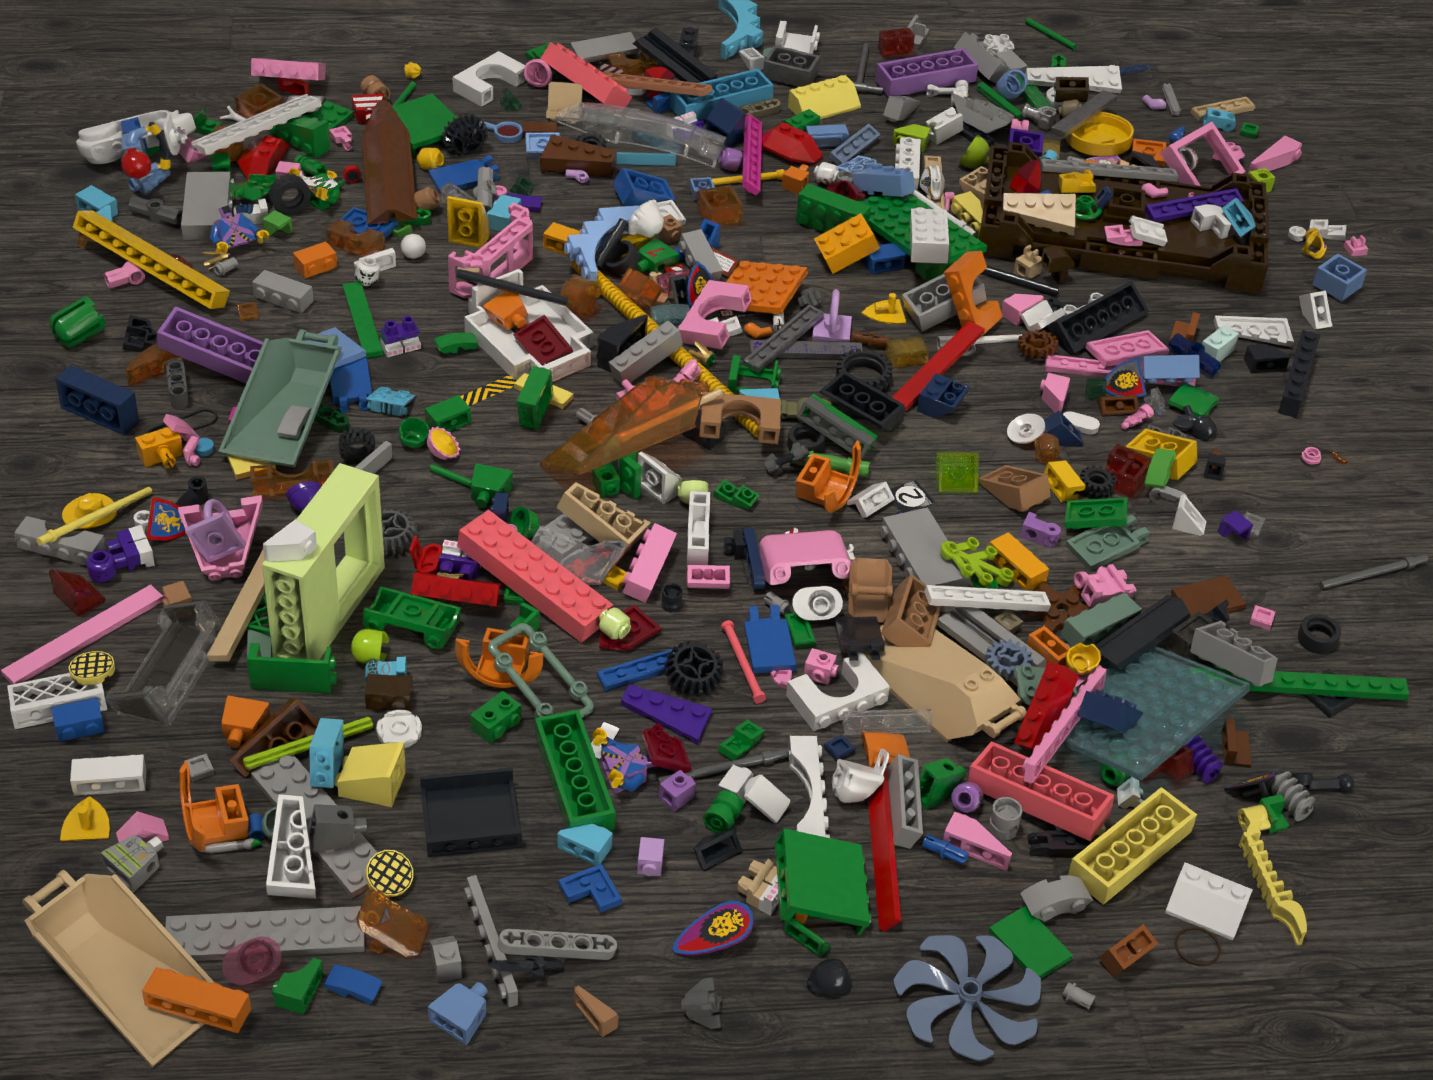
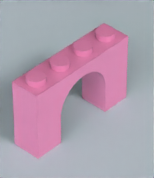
M251 58V75L325 80L326 63Z
M709 280L678 327L682 342L695 345V341L700 344L702 342L705 347L722 349L729 338L726 323L706 320L705 317L720 309L745 312L752 301L749 286Z

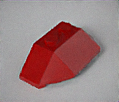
M782 122L762 134V148L789 161L815 165L823 158L822 152L810 134Z
M264 136L249 142L237 161L246 179L249 180V174L272 175L289 149V143L272 136Z

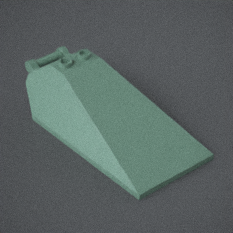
M300 329L296 339L281 338L269 341V339L265 338L218 451L220 455L295 468L342 347L337 346L338 335H321ZM306 340L317 341V342H323V343H327V344L309 342V341H306ZM292 405L311 408L306 426H302L298 439L278 436L277 431L281 421Z

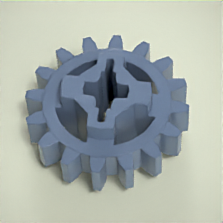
M1000 639L999 644L993 642L992 647L988 646L984 661L1000 677L1005 676L1007 681L1009 677L1017 680L1014 675L1015 667L1018 665L1032 666V653L1026 652L1027 646L1020 647L1019 641L1013 644L1011 639L1008 640V643Z

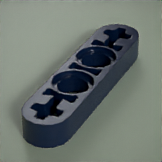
M743 528L744 551L753 591L764 590L765 578L754 528Z

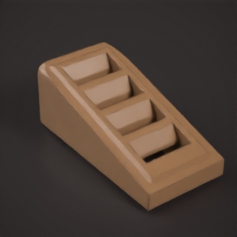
M580 986L574 988L573 1003L600 1036L604 1037L617 1029L619 1015Z

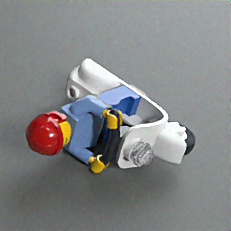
M160 110L82 129L78 132L80 139L76 141V145L81 156L93 164L110 163L122 158L121 166L126 176L136 180L150 173L157 172L160 168L167 171L171 166L170 152L172 155H177L180 150V143L185 144V140L188 139L187 135L194 132L196 126L192 115L188 112ZM159 146L163 153V157L160 158V164L156 162L151 164V160L146 152L148 148Z

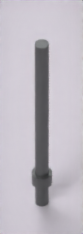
M1426 554L1417 557H1405L1401 561L1320 581L1319 587L1326 589L1403 568L1406 570L1411 569L1418 564L1428 562L1429 559Z
M789 750L763 751L760 755L694 769L685 774L692 777V779L729 771L733 765L742 768L761 763L763 765L772 764L775 760L788 758L790 756ZM667 775V776L659 777V778H658V784H659V786H660V783H662L664 780H666L667 778H669V777L672 776V775Z

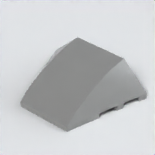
M957 94L953 95L957 113L963 115V121L985 133H992L1003 128L1015 117V115L990 102L979 99L972 100L966 96L963 98Z

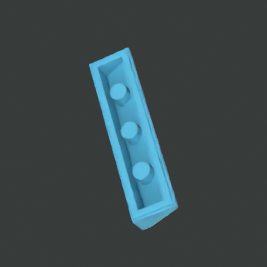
M617 152V164L676 166V154Z

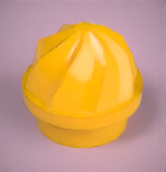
M409 62L404 67L407 78L415 79L420 75L421 68L418 64Z

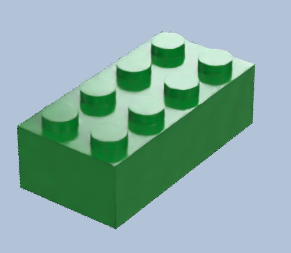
M808 183L798 194L796 223L825 233L861 213L869 226L871 206Z

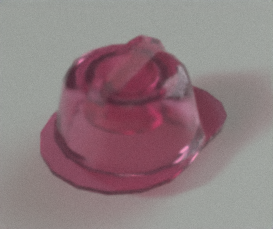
M264 936L252 938L229 950L223 958V974L231 983L242 986L262 979L278 968L282 956L280 947L276 941Z

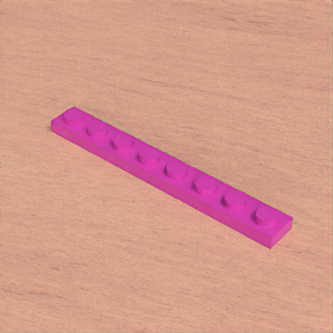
M748 114L745 117L742 187L747 192L757 195L760 192L762 122Z

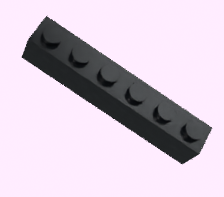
M1302 330L1278 410L1279 414L1297 418L1320 334Z

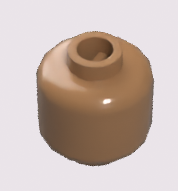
M430 187L417 191L414 194L416 207L429 211L436 209L440 202L438 192Z

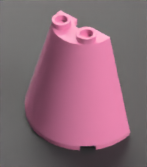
M262 495L241 498L243 509L228 511L234 522L235 529L246 542L244 549L208 563L189 538L201 571L208 576L209 580L218 581L221 578H238L242 576L263 507ZM200 505L178 508L185 530L187 527L204 520V514Z

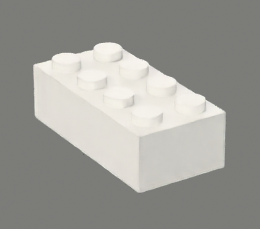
M922 207L911 209V262L948 263L949 234L947 210L942 208L925 209Z

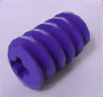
M1200 735L1184 738L1176 746V751L1191 766V769L1196 772L1197 776L1202 779L1203 783H1211L1219 776L1224 765L1223 761L1218 760L1217 754H1212L1213 750L1210 747L1207 748V743L1202 741Z

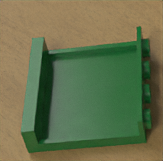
M433 93L392 106L410 132L413 159L416 158L415 149L443 140L442 132L445 131L444 127L448 126V121H453V117L457 118Z
M783 828L775 841L780 920L790 921L795 913L856 925V934L860 936L871 922V914L868 910L869 894L866 891L867 875L864 873L865 856L862 854V845Z

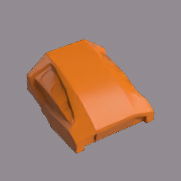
M861 730L860 737L862 743H864L868 767H875L880 749H885L889 753L886 768L897 754L910 757L904 735ZM884 756L881 758L880 767L883 764Z

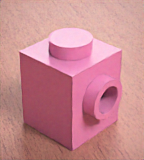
M812 648L805 663L804 675L807 674L811 680L828 685L831 677L835 678L839 667V665H836L837 655Z

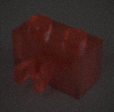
M910 28L882 30L879 32L878 49L883 56L913 53L915 35Z

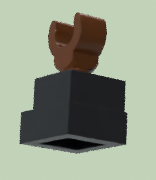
M1213 449L1212 454H1208L1203 477L1216 480L1222 479L1226 460L1225 456L1220 455L1221 450Z

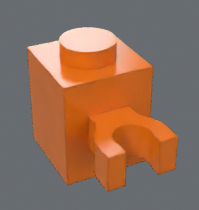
M804 164L800 168L791 166L787 171H784L781 177V181H783L782 189L799 194L809 182V172H807L809 166Z

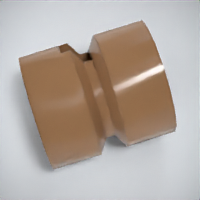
M370 75L361 82L360 90L363 94H384V100H389L390 90L378 77Z

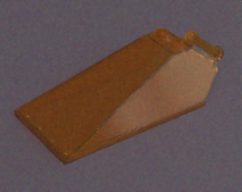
M646 377L644 382L633 387L540 462V466L578 476L695 428V420L702 399L701 394L708 390V384L705 381L692 382L686 378L678 382L666 379V377Z

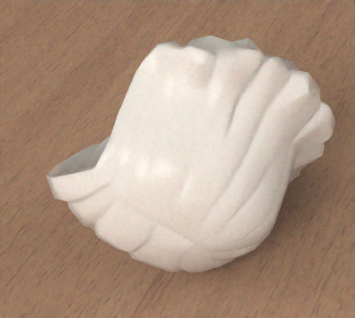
M649 200L634 211L628 222L629 234L652 237L662 230L664 218L658 209L656 200Z

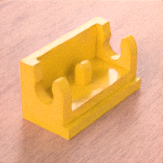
M1048 462L1043 474L1048 475L1049 487L1060 502L1064 503L1065 501L1078 499L1079 496L1073 493L1084 490L1086 485L1068 462Z

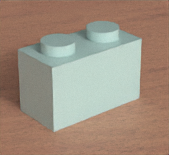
M1223 325L1203 340L1199 359L1214 367L1235 350L1239 333Z

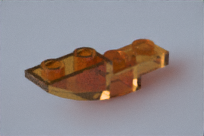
M156 343L136 356L125 368L127 383L130 386L165 372L164 366H166L167 361L174 358H183L158 348Z

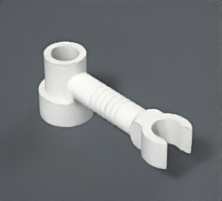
M965 80L956 82L955 88H938L930 84L927 85V88L932 91H926L928 97H933L938 94H952V90H966L968 97L969 87Z

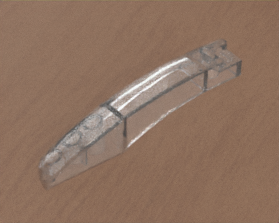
M574 103L563 108L554 119L558 123L585 133L601 134L602 137H605V140L615 144L626 143L651 147L689 158L713 168L716 167L727 139L726 136L669 116L612 104Z

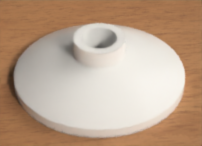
M1036 414L1018 416L1008 425L1007 435L1014 443H1031L1044 433L1045 422L1042 417Z

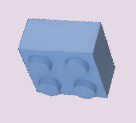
M711 177L690 179L689 188L694 200L715 199L716 189Z

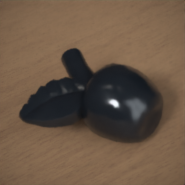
M1190 405L1183 408L1186 415H1179L1173 421L1175 427L1181 430H1190L1191 434L1200 440L1208 441L1217 432V427L1213 420L1207 415H1200L1197 418Z

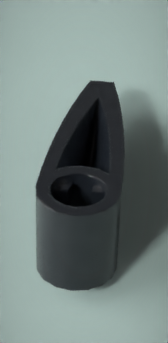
M198 476L191 478L188 481V490L175 504L185 507L192 505L201 506L209 497L206 479Z

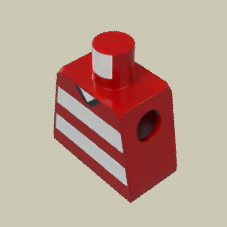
M384 94L351 95L352 111H354L358 124L367 125L378 101L384 100Z

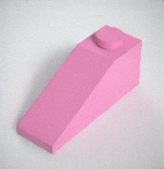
M954 812L944 832L943 841H950L951 845L967 851L970 857L1007 871L1012 853L977 820Z

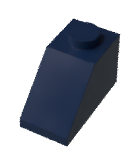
M1060 411L1044 419L1045 431L1041 436L1045 441L1048 440L1053 446L1081 447L1084 445L1081 431Z

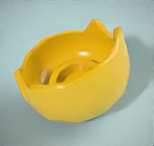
M1078 643L1068 650L1065 657L1066 665L1077 675L1085 676L1093 673L1101 661L1100 651L1094 644L1084 645Z

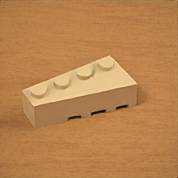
M1004 193L1003 212L1019 214L1026 223L1034 224L1036 227H1046L1052 229V231H1062L1074 236L1076 194Z
M575 482L564 492L556 508L600 543L613 540L623 541L626 544L623 557L643 537L651 522L635 518L634 513L622 511L616 507L617 504L614 502L600 499L599 494Z

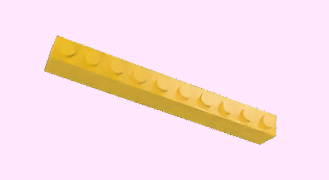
M93 210L77 212L73 228L209 309L225 307L230 290Z

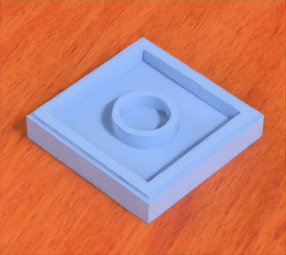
M526 133V156L541 157L551 134L560 136V133Z

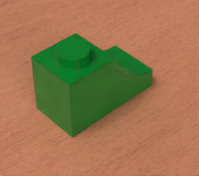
M312 958L309 964L301 970L293 973L284 972L280 980H277L272 988L275 1006L304 1014L324 975L322 960Z

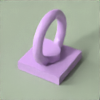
M838 289L832 292L830 314L824 313V317L813 327L812 341L814 342L850 341L852 316L838 315L840 297Z
M210 499L205 503L203 509L204 520L187 527L185 531L208 563L244 549L246 546V542L235 529L230 513L216 499ZM212 508H215L219 514L212 516Z

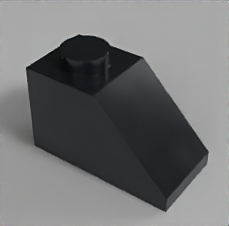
M1267 344L1248 345L1244 356V361L1250 373L1286 371L1290 359L1289 354Z

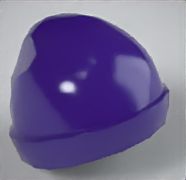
M301 482L291 487L287 491L286 497L292 507L302 513L322 485L318 482Z

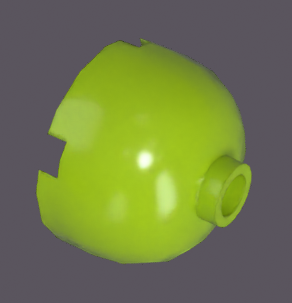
M977 135L958 163L968 169H977L981 165L985 166L989 161L988 154L990 148L988 143Z

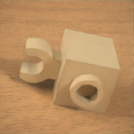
M1031 245L1025 247L1024 254L1016 258L1013 273L1029 279L1040 274L1042 258L1038 256L1039 251L1036 249L1032 252Z

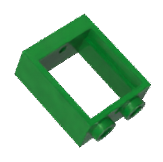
M532 366L517 399L520 426L539 429L554 395L551 370Z

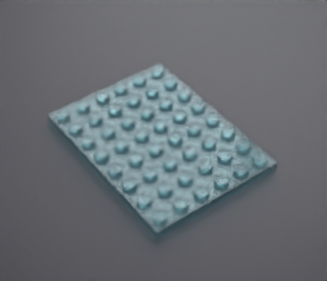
M1154 646L1121 671L1111 669L1110 667L1107 668L1105 685L1101 690L1110 696H1117L1136 704V709L1143 712L1142 717L1126 733L1081 717L1061 745L1139 780H1143L1250 691V683Z

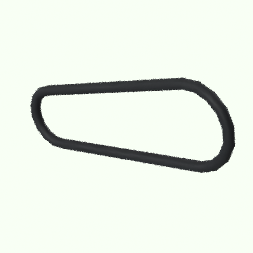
M202 408L178 418L183 419L202 411H210L215 415L212 421L191 427L195 430L213 424L217 420L218 415L213 409ZM162 423L157 426H154L146 431V434L150 433V431L165 426L166 424Z

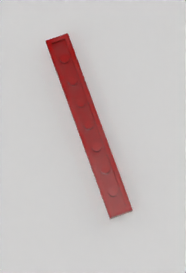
M969 320L892 398L905 404L906 412L919 399V394L935 373L943 375L984 334L985 328Z
M885 770L883 783L868 797L879 929L884 932L901 921L888 773Z

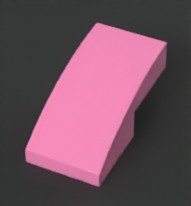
M1123 225L1104 226L1108 242L1126 246H1142L1143 241L1133 238L1131 229L1123 230Z
M165 415L163 422L173 432H178L185 441H188L191 436H195L198 439L201 438L184 420L173 415Z

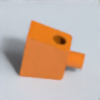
M503 291L483 305L488 318L505 330H510L514 326L521 329L527 323L525 319L528 317V313L516 293Z
M227 696L222 718L223 737L228 739L227 744L230 747H240L242 741L246 742L271 717L269 703Z

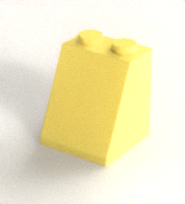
M395 742L352 747L349 755L344 757L342 772L338 773L335 779V786L338 787V796L392 807L406 774L404 743Z

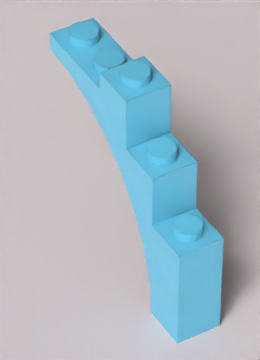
M719 0L718 9L726 13L733 20L737 28L727 40L721 43L720 57L727 59L740 50L746 48L756 49L761 46L763 31L760 30V17L756 16L757 4L750 0Z

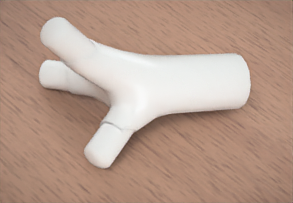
M227 106L230 114L220 117L221 120L230 119L237 122L246 119L235 113L230 106Z

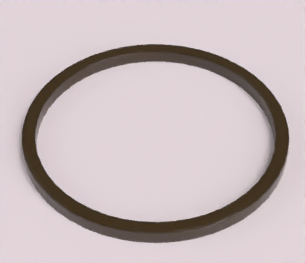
M1187 927L1176 936L1175 949L1179 956L1190 964L1196 966L1211 965L1220 956L1221 946L1218 939L1204 928ZM1189 930L1205 932L1217 943L1218 954L1209 962L1198 963L1191 961L1178 948L1177 941L1179 936Z

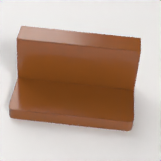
M1193 312L1190 323L1175 321L1169 344L1190 350L1200 314Z

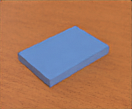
M336 327L318 333L328 336L331 334L338 335L337 346L342 347L334 368L366 357V351ZM306 340V341H309V342L327 344V343H323V342H317V341Z

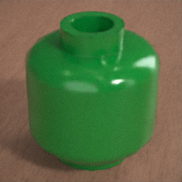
M1115 754L1103 762L1100 773L1108 785L1119 787L1133 776L1134 767L1128 757L1122 754Z

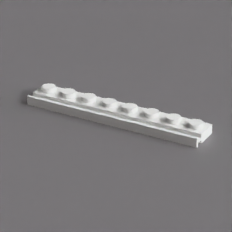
M305 94L192 141V148H196L197 151L205 155L213 154L216 150L227 148L232 143L242 142L246 137L256 136L259 132L270 130L277 124H284L289 119L301 117L303 113L313 112L316 108L322 106L321 100L313 96L308 97V94Z

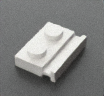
M1135 216L1130 218L1129 223H1131L1130 228L1133 238L1163 247L1168 241L1163 224Z

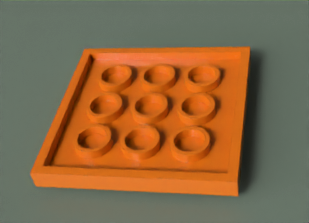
M740 261L739 266L733 271L726 282L749 286L752 301L745 311L782 314L807 276L808 271L807 267L797 265L788 266Z

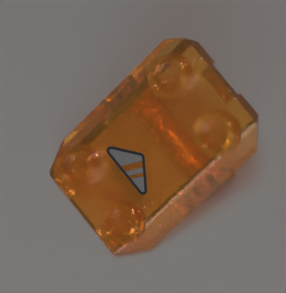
M368 889L365 893L361 909L356 917L358 928L374 938L369 945V949L372 952L382 953L384 948L389 946L406 957L420 953L429 926L423 916L415 915L386 898L383 892Z

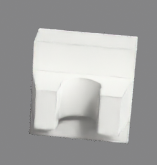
M1131 777L1117 788L1118 806L1124 809L1129 806L1136 808L1144 801L1140 799L1143 790L1139 787V780Z

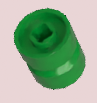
M720 791L713 800L712 805L709 806L703 815L704 824L715 833L730 830L735 823L734 820L739 817L744 809L743 801L731 791Z

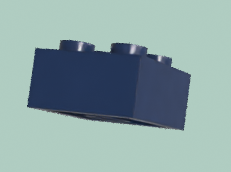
M496 492L495 498L493 497L492 499L493 506H491L490 511L507 523L509 493Z

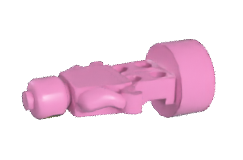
M1148 404L1142 405L1138 408V412L1132 416L1129 415L1121 424V429L1126 430L1129 427H1133L1141 423L1142 419L1144 421L1149 420L1154 416L1153 409Z

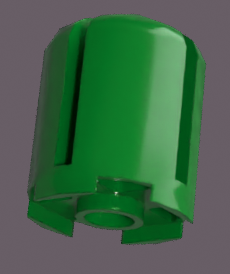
M85 296L51 315L49 319V327L54 338L66 348L76 347L106 327L103 315L99 316L93 307L95 303L89 297Z

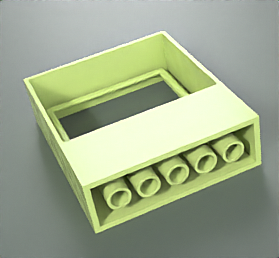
M339 463L296 519L315 531L317 548L301 560L275 562L265 560L262 564L272 652L275 658L320 660L326 648L330 646L385 568L379 475ZM344 532L346 555L336 568L334 544Z

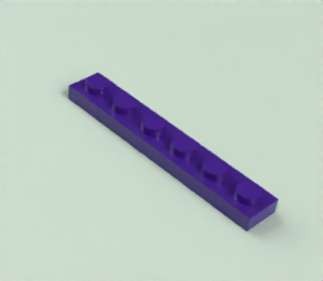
M1237 188L1146 205L1145 212L1151 221L1159 222L1191 216L1196 206L1216 205L1223 208L1235 198L1242 204L1244 199Z

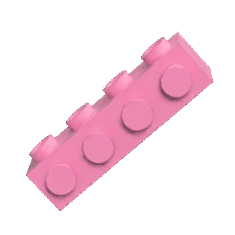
M654 523L651 530H646L642 539L645 541V545L640 543L636 552L639 558H633L629 567L633 571L632 573L627 571L622 582L626 584L623 593L646 603L677 533Z

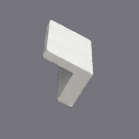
M393 248L365 256L375 259L380 265V271L396 267V255Z
M1044 300L1020 316L1027 329L1035 332V329L1040 330L1065 315V312L1062 308L1053 312L1047 300Z
M887 482L873 484L849 499L846 505L856 504L862 518H865L895 498Z

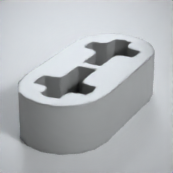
M1167 486L1164 489L1153 487L1149 497L1152 502L1177 511L1179 504L1177 500H1180L1181 495L1185 493Z

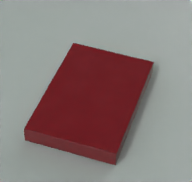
M545 315L513 334L515 340L524 351L533 356L542 366L574 352L569 343Z

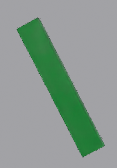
M360 282L342 284L360 347L366 351V357L364 358L383 356V350L362 284Z

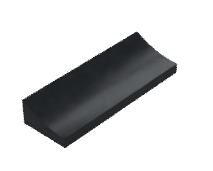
M1131 280L1047 326V328L1059 338L1070 355H1073L1085 348L1087 342L1100 340L1147 314L1149 310Z

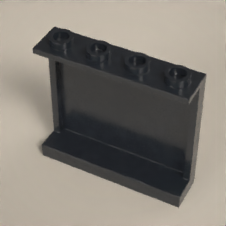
M513 768L420 777L428 857L522 848V831L519 825L513 783Z

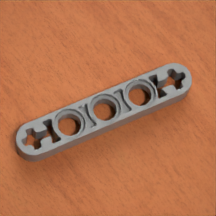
M505 929L500 933L497 946L501 952L512 955L609 960L615 954L617 942L611 936L600 934ZM536 940L540 945L534 947L529 945L527 941ZM559 941L564 947L556 948L551 942ZM576 943H584L587 949H579Z

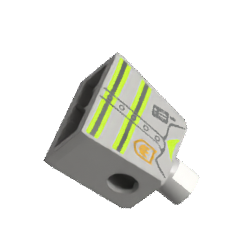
M133 835L101 852L103 866L112 875L116 874L133 893L159 868L157 852L163 849L164 846L158 837H154L145 843L140 837Z

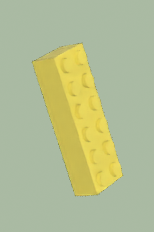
M1161 787L1072 858L1068 875L1081 878L1088 892L1104 905L1190 834L1197 814Z

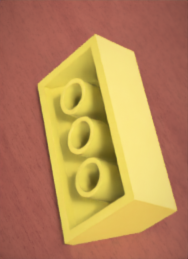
M846 75L789 90L788 108L795 115L810 109L819 115L821 120L861 108L855 85Z

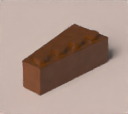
M552 134L540 157L542 173H547L548 170L562 174L566 172V169L583 170L589 176L612 177L617 166L616 150Z

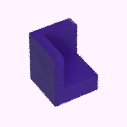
M1234 511L1222 517L1218 533L1224 537L1234 531L1246 540L1250 536L1253 524L1239 512Z

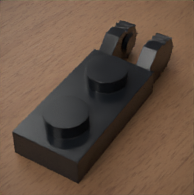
M1066 830L1032 832L1027 836L1029 843L1033 844L1029 848L1033 856H1044L1047 853L1048 855H1077L1094 842L1093 839L1089 841Z

